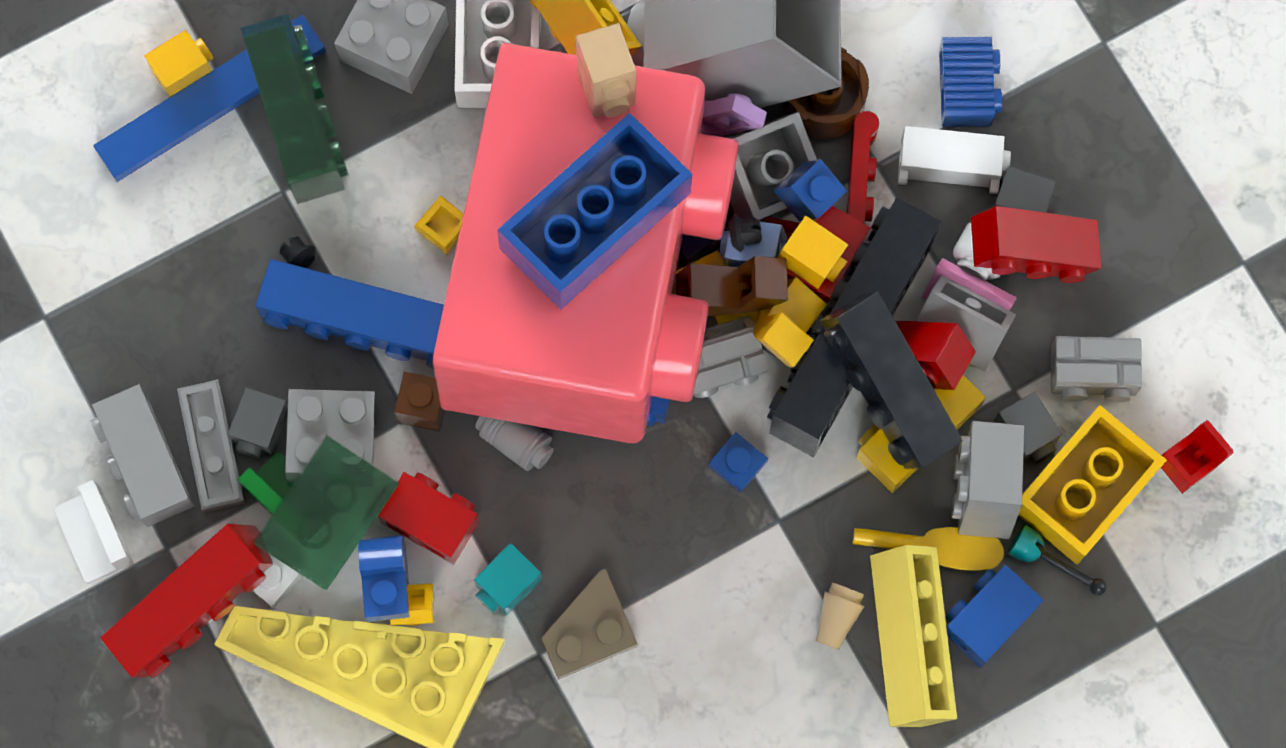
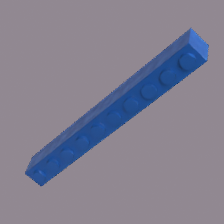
M270 259L255 305L266 324L280 329H288L289 325L305 328V334L322 340H328L329 335L345 339L344 343L359 350L368 351L370 346L384 349L387 356L400 361H409L410 357L425 360L426 366L434 369L433 354L442 317L443 304ZM652 396L647 426H654L655 422L665 423L671 402L670 399Z

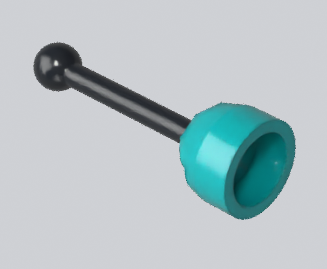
M1025 524L1022 526L1007 554L1026 563L1041 558L1089 586L1090 591L1094 595L1105 593L1107 585L1104 580L1100 578L1092 579L1044 551L1045 543L1042 536Z

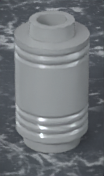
M481 416L476 422L475 428L480 431L479 436L482 439H485L486 442H489L490 445H493L494 448L526 471L531 470L534 466L537 469H541L554 451L550 446L552 437L537 426Z

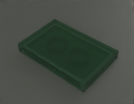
M326 434L254 540V544L327 591L400 483Z

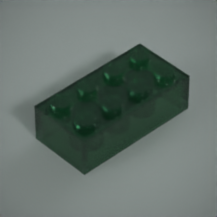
M285 14L240 28L288 186L297 204L345 190L341 177L348 176L349 173L338 141L330 142V139L337 137L326 102L318 104V100L324 99L325 96L314 63L306 65V62L313 60L302 25L293 26L290 15Z

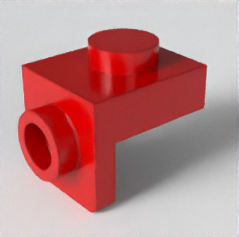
M1206 420L1188 436L1161 455L1167 460L1161 466V469L1183 494L1213 472L1234 451L1214 426Z

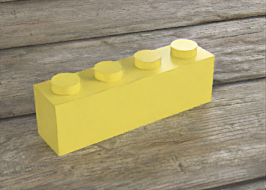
M904 545L870 555L889 726L924 727L957 719L937 547Z

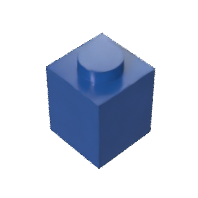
M821 159L802 163L773 190L799 222L805 216L812 220L818 219L847 192Z

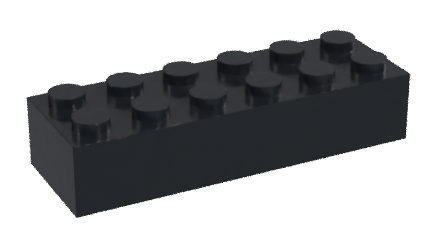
M897 197L890 209L882 206L871 226L872 231L868 238V241L871 243L862 242L851 261L852 267L848 273V276L851 278L850 280L841 278L830 300L832 302L828 311L831 313L836 311L860 294L878 291L893 317L930 252L941 221ZM823 313L811 331L810 336L814 341L809 346V352H805L797 364L790 368L789 372L791 374L787 380L790 385L788 389L783 386L779 387L770 403V411L767 415V418L772 420L769 434L813 458L853 389L845 373L846 365L840 355L835 353L825 340L824 332L826 330L820 320L827 315Z

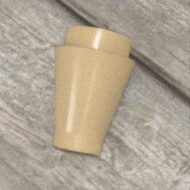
M832 583L829 593L824 591L819 631L815 641L840 650L843 640L865 607L861 605L864 594Z

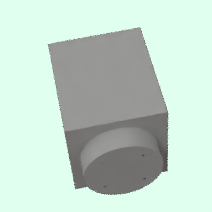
M641 0L631 9L628 26L642 45L632 56L634 65L696 76L705 85V100L713 101L727 97L729 94H741L749 97L752 100V104L762 108L841 87V0Z

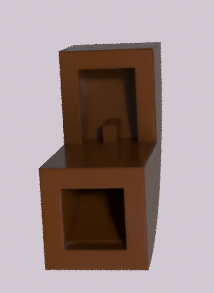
M753 256L739 267L690 263L675 275L676 295L706 300L709 304L708 316L754 312L779 305L788 300L786 258Z

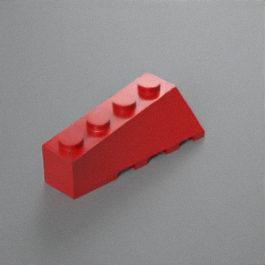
M227 523L100 637L131 678L147 676L154 678L162 673L171 664L169 657L179 648L184 650L193 645L203 635L200 630L211 619L218 621L234 608L235 605L232 600L243 591L246 593L251 592L266 579L267 576L264 572L273 565V561L261 532L254 525Z

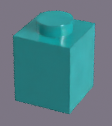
M510 543L474 579L475 585L479 589L475 596L492 613L499 608L507 616L543 580L542 574Z

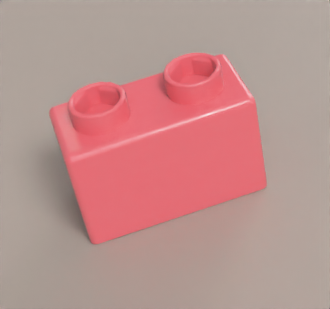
M510 43L501 44L433 354V367L442 409L619 442L637 443L643 439L646 432L652 396L681 402H690L692 400L709 304L706 300L673 295V285L683 234L712 240H720L723 236L739 143L735 139L701 133L705 85L700 78L635 66V105L631 106L627 112L616 117L602 115L593 118L577 73V55ZM630 113L692 173L691 194L560 310L499 249L497 229Z

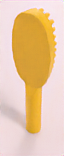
M854 527L852 544L894 549L904 545L937 547L939 565L957 570L981 571L993 569L1000 564L1004 556L1003 545L997 538L958 535L957 527L932 529L925 536Z

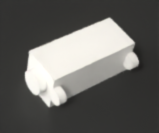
M905 126L900 145L898 184L907 185V179L987 187L989 188V194H998L1001 175H1005L1008 166H1010L1011 152L1004 150L1005 136Z

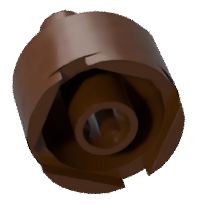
M841 47V87L827 90L828 96L819 92L783 102L786 115L799 112L807 135L816 139H833L852 131L855 118L865 108L869 90L867 71L859 59L854 58L847 53L846 49Z

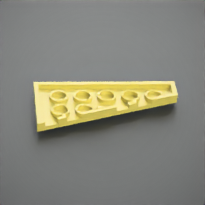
M234 606L214 645L425 748H454L506 640Z

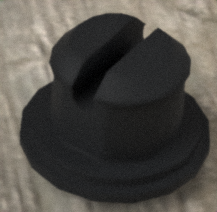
M734 214L729 221L732 246L739 252H742L744 245L759 244L762 240L760 221L755 217L741 220L740 216Z
M292 236L288 238L290 246L285 242L281 244L280 255L283 256L288 264L307 268L315 259L316 247L314 245H305L300 237Z

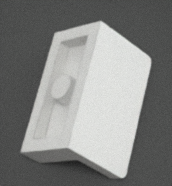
M94 480L77 486L81 495L54 507L55 515L83 580L87 584L134 564L104 493Z

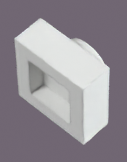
M267 547L273 565L264 572L267 576L266 579L252 591L274 609L302 576Z

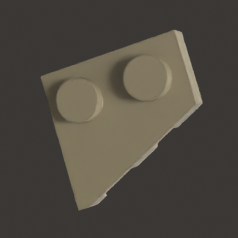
M606 569L598 572L541 638L558 680L638 647Z

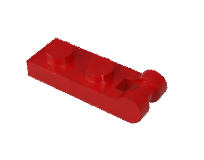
M870 111L859 113L854 122L851 135L846 211L848 215L864 224L865 221L872 222L874 197L867 196V182H875L877 158L869 157L870 146L875 142L880 124L877 115Z

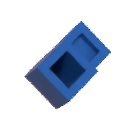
M403 535L359 540V571L362 579L366 622L410 618L407 591L409 576L406 543Z

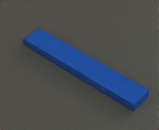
M301 15L97 142L93 147L116 182H119L325 53V46L306 18Z

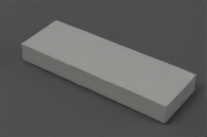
M217 379L178 388L177 392L202 511L206 513L245 504L243 489L237 480L240 474L234 445L227 435L230 426L220 381Z

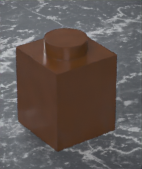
M404 371L394 411L398 423L440 432L445 410L440 406L436 378Z

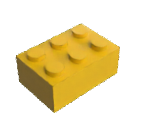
M1099 405L1022 494V506L1018 516L1078 565L1167 460Z

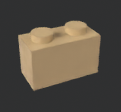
M613 24L577 35V73L593 118L602 115L616 117L627 112L631 106L635 105L636 68L620 24Z

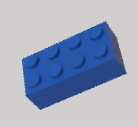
M629 113L497 229L499 249L561 310L691 194L692 173Z

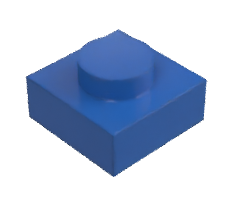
M735 432L709 462L708 467L739 493H742L766 465L768 458Z

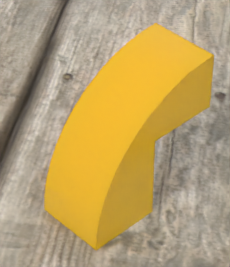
M797 277L787 279L788 300L779 305L761 310L753 330L754 337L788 367H794L814 341L806 332L827 305Z

